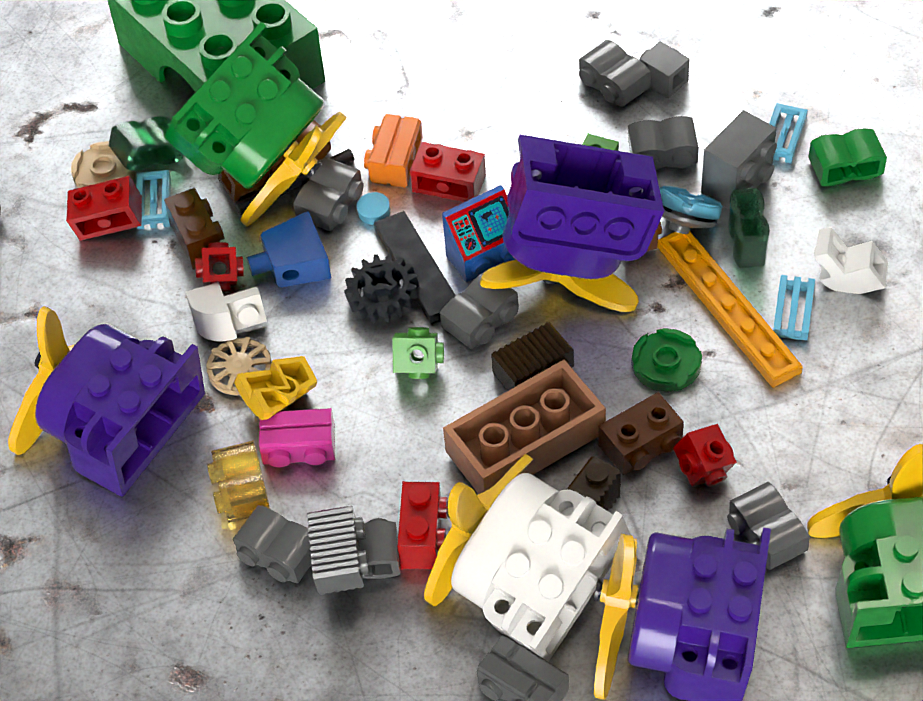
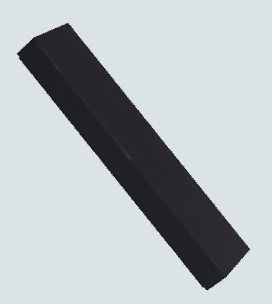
M405 211L374 222L375 231L388 253L392 254L393 260L396 261L398 258L403 257L406 265L412 264L420 285L417 287L419 297L416 300L430 324L441 320V310L456 295Z

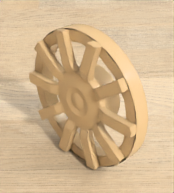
M250 337L237 338L226 341L211 350L206 363V370L211 384L217 390L230 395H240L236 386L233 387L237 374L260 371L254 368V365L266 364L264 370H269L272 360L264 344L252 340ZM235 347H241V351L236 352ZM248 347L254 348L249 354H246ZM228 349L231 351L230 356L224 353ZM260 352L265 357L252 360V358ZM218 357H220V358H222V359L225 360V362H215V361H216V359H217ZM225 368V370L214 376L213 369ZM226 375L230 378L227 385L219 381Z

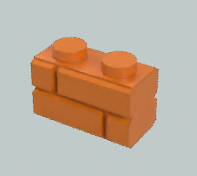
M385 114L381 125L374 127L372 134L373 148L372 150L367 149L364 156V168L368 169L369 179L372 183L383 185L390 183L391 186L403 188L408 186L411 176L410 169L423 140L422 123L419 118L407 116L401 118L400 115Z

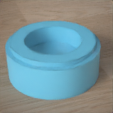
M367 193L357 202L358 216L364 223L374 225V222L390 216L389 200L382 193Z

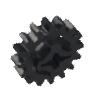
M389 253L385 260H380L378 254L374 255L373 262L371 263L365 259L361 260L363 267L361 269L353 267L351 269L353 278L345 279L347 289L344 290L351 311H357L359 318L362 320L370 315L372 323H376L379 317H384L386 323L390 322V315L394 313L401 318L403 316L401 309L403 307L412 309L411 299L419 297L417 287L420 285L412 264L406 265L403 257L394 261L392 254ZM401 279L403 280V286H402V288H401V284H400V280H401Z

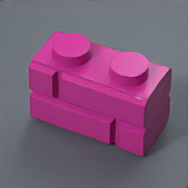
M332 408L280 411L269 419H259V449L263 465L270 464L273 467L281 468L296 462L321 465L327 460H335V423Z

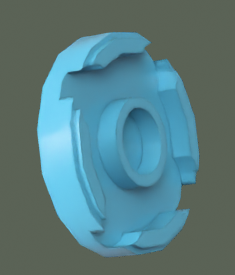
M673 186L660 187L663 206L699 218L720 219L723 206L719 201L703 194H691L689 191H686L687 189Z

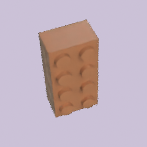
M562 360L443 427L445 451L477 493L480 494L492 488L525 454L533 458V460L522 473L533 475L597 438L599 425L606 421V408L565 360Z

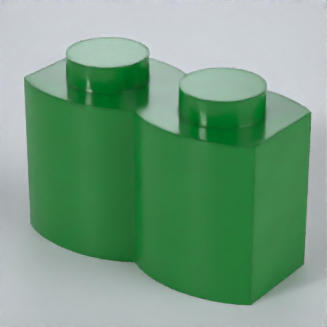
M854 129L844 135L825 134L810 142L808 158L822 186H836L852 179L868 180L884 174L887 156L873 129Z

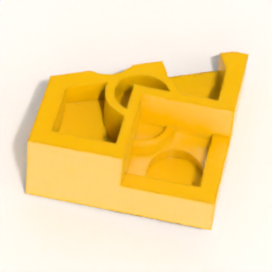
M305 356L272 360L269 370L239 373L234 384L250 410L260 419L266 420L315 388L318 381Z

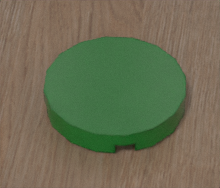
M669 328L657 329L656 333L650 335L647 333L641 336L633 347L631 358L633 372L638 380L653 390L663 392L678 391L691 385L699 376L702 364V353L696 346V341L690 335L680 330Z

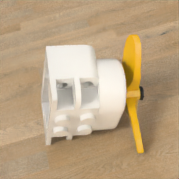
M525 454L492 488L476 495L471 487L462 482H457L453 486L448 498L447 517L450 518L452 527L438 551L435 564L426 584L424 599L432 606H437L448 596L453 588L457 593L482 608L486 619L502 635L509 637L549 662L595 592L598 578L603 579L612 566L621 533L631 535L621 513L616 511L613 515L598 506L588 496L584 497L572 490L557 491L532 474L522 473L533 460V458Z

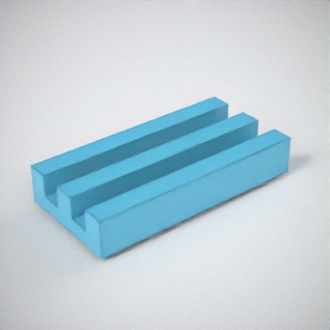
M776 103L769 124L777 127L781 113H787L777 141L773 160L779 161V158L783 157L786 163L791 164L807 119L808 110ZM794 115L799 116L788 149L783 148Z
M169 170L137 173L136 187L142 195V224L137 229H144V225L150 224L151 228H157L158 223H163L164 227H170V220L164 201L165 198L171 196V176ZM158 179H162V214H158ZM145 180H150V215H145Z
M781 275L773 331L778 337L808 341L815 279L808 278V282H802L801 277L795 276L794 280H787L788 275ZM786 289L793 290L788 329H781ZM804 291L807 293L802 331H796L795 323L799 293Z

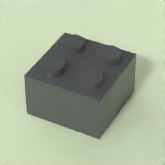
M742 110L704 149L701 194L719 201L723 207L732 212L743 202L747 203L752 198L755 189L762 182L766 183L774 172L773 156L777 148V143H775L776 127Z

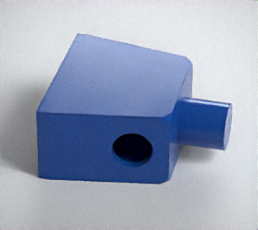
M309 211L263 231L260 236L264 252L246 257L252 276L271 271L276 285L281 288L331 279L328 256Z

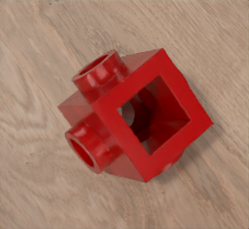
M209 243L208 248H202V258H195L196 278H203V286L219 282L222 292L231 291V286L237 285V277L244 276L243 256H236V247H229V243ZM216 264H223L226 267V272L217 275L213 272V267Z
M718 424L688 432L673 448L679 460L680 469L687 476L692 487L705 482L707 486H713L724 481L728 477L726 473L737 463L733 449L726 441Z

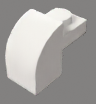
M832 227L819 230L817 245L814 247V256L817 263L821 265L819 281L834 291L863 294L885 288L888 260L873 241L847 247Z
M219 282L185 292L196 329L202 337L208 340L237 339L235 331L267 322L257 287L223 296Z

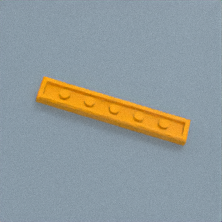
M689 231V234L673 232L658 239L657 248L772 388L802 373L803 365L691 231Z

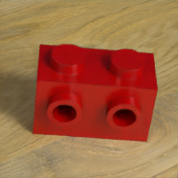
M422 142L410 169L412 192L466 202L478 196L486 177L485 154L441 144Z
M130 176L69 190L67 194L66 221L80 241L139 227L142 224V195Z
M402 481L397 545L401 569H432L435 564L438 551L446 538V529L441 528V519H447L448 497L441 496L440 482Z

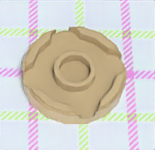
M112 141L97 142L90 145V149L84 153L82 149L76 154L71 163V174L77 188L125 176H130L133 181L136 175V162L132 152H129L123 144Z

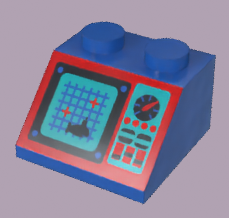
M502 185L442 213L446 257L466 283L477 278L492 267L516 260L508 252L503 242V229L509 215L508 196Z

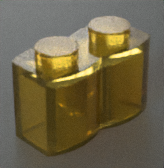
M254 440L212 450L213 462L207 463V468L212 485L218 483L219 491L213 492L218 514L225 512L228 523L249 518L258 505L270 509Z

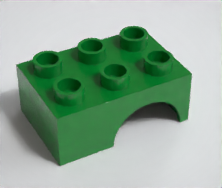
M107 0L118 43L160 83L165 80L164 69L171 67L197 92L260 22L266 25L262 36L277 49L283 46L287 50L285 56L298 68L300 80L312 90L326 82L318 28L286 0Z

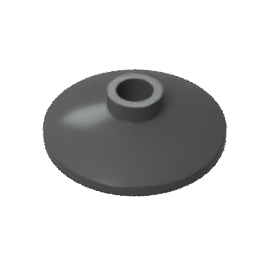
M663 206L664 213L662 217L671 222L669 229L675 232L689 234L690 228H709L717 224V220L687 215Z

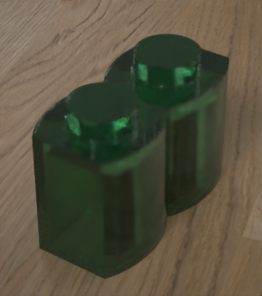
M151 117L141 123L126 121L113 126L111 129L108 146L127 170H142L154 164L169 165L182 160L184 156L164 138L171 123L168 117Z
M757 188L733 190L730 196L728 231L733 239V258L739 268L762 267L767 259L770 229L768 221L763 216L764 198Z

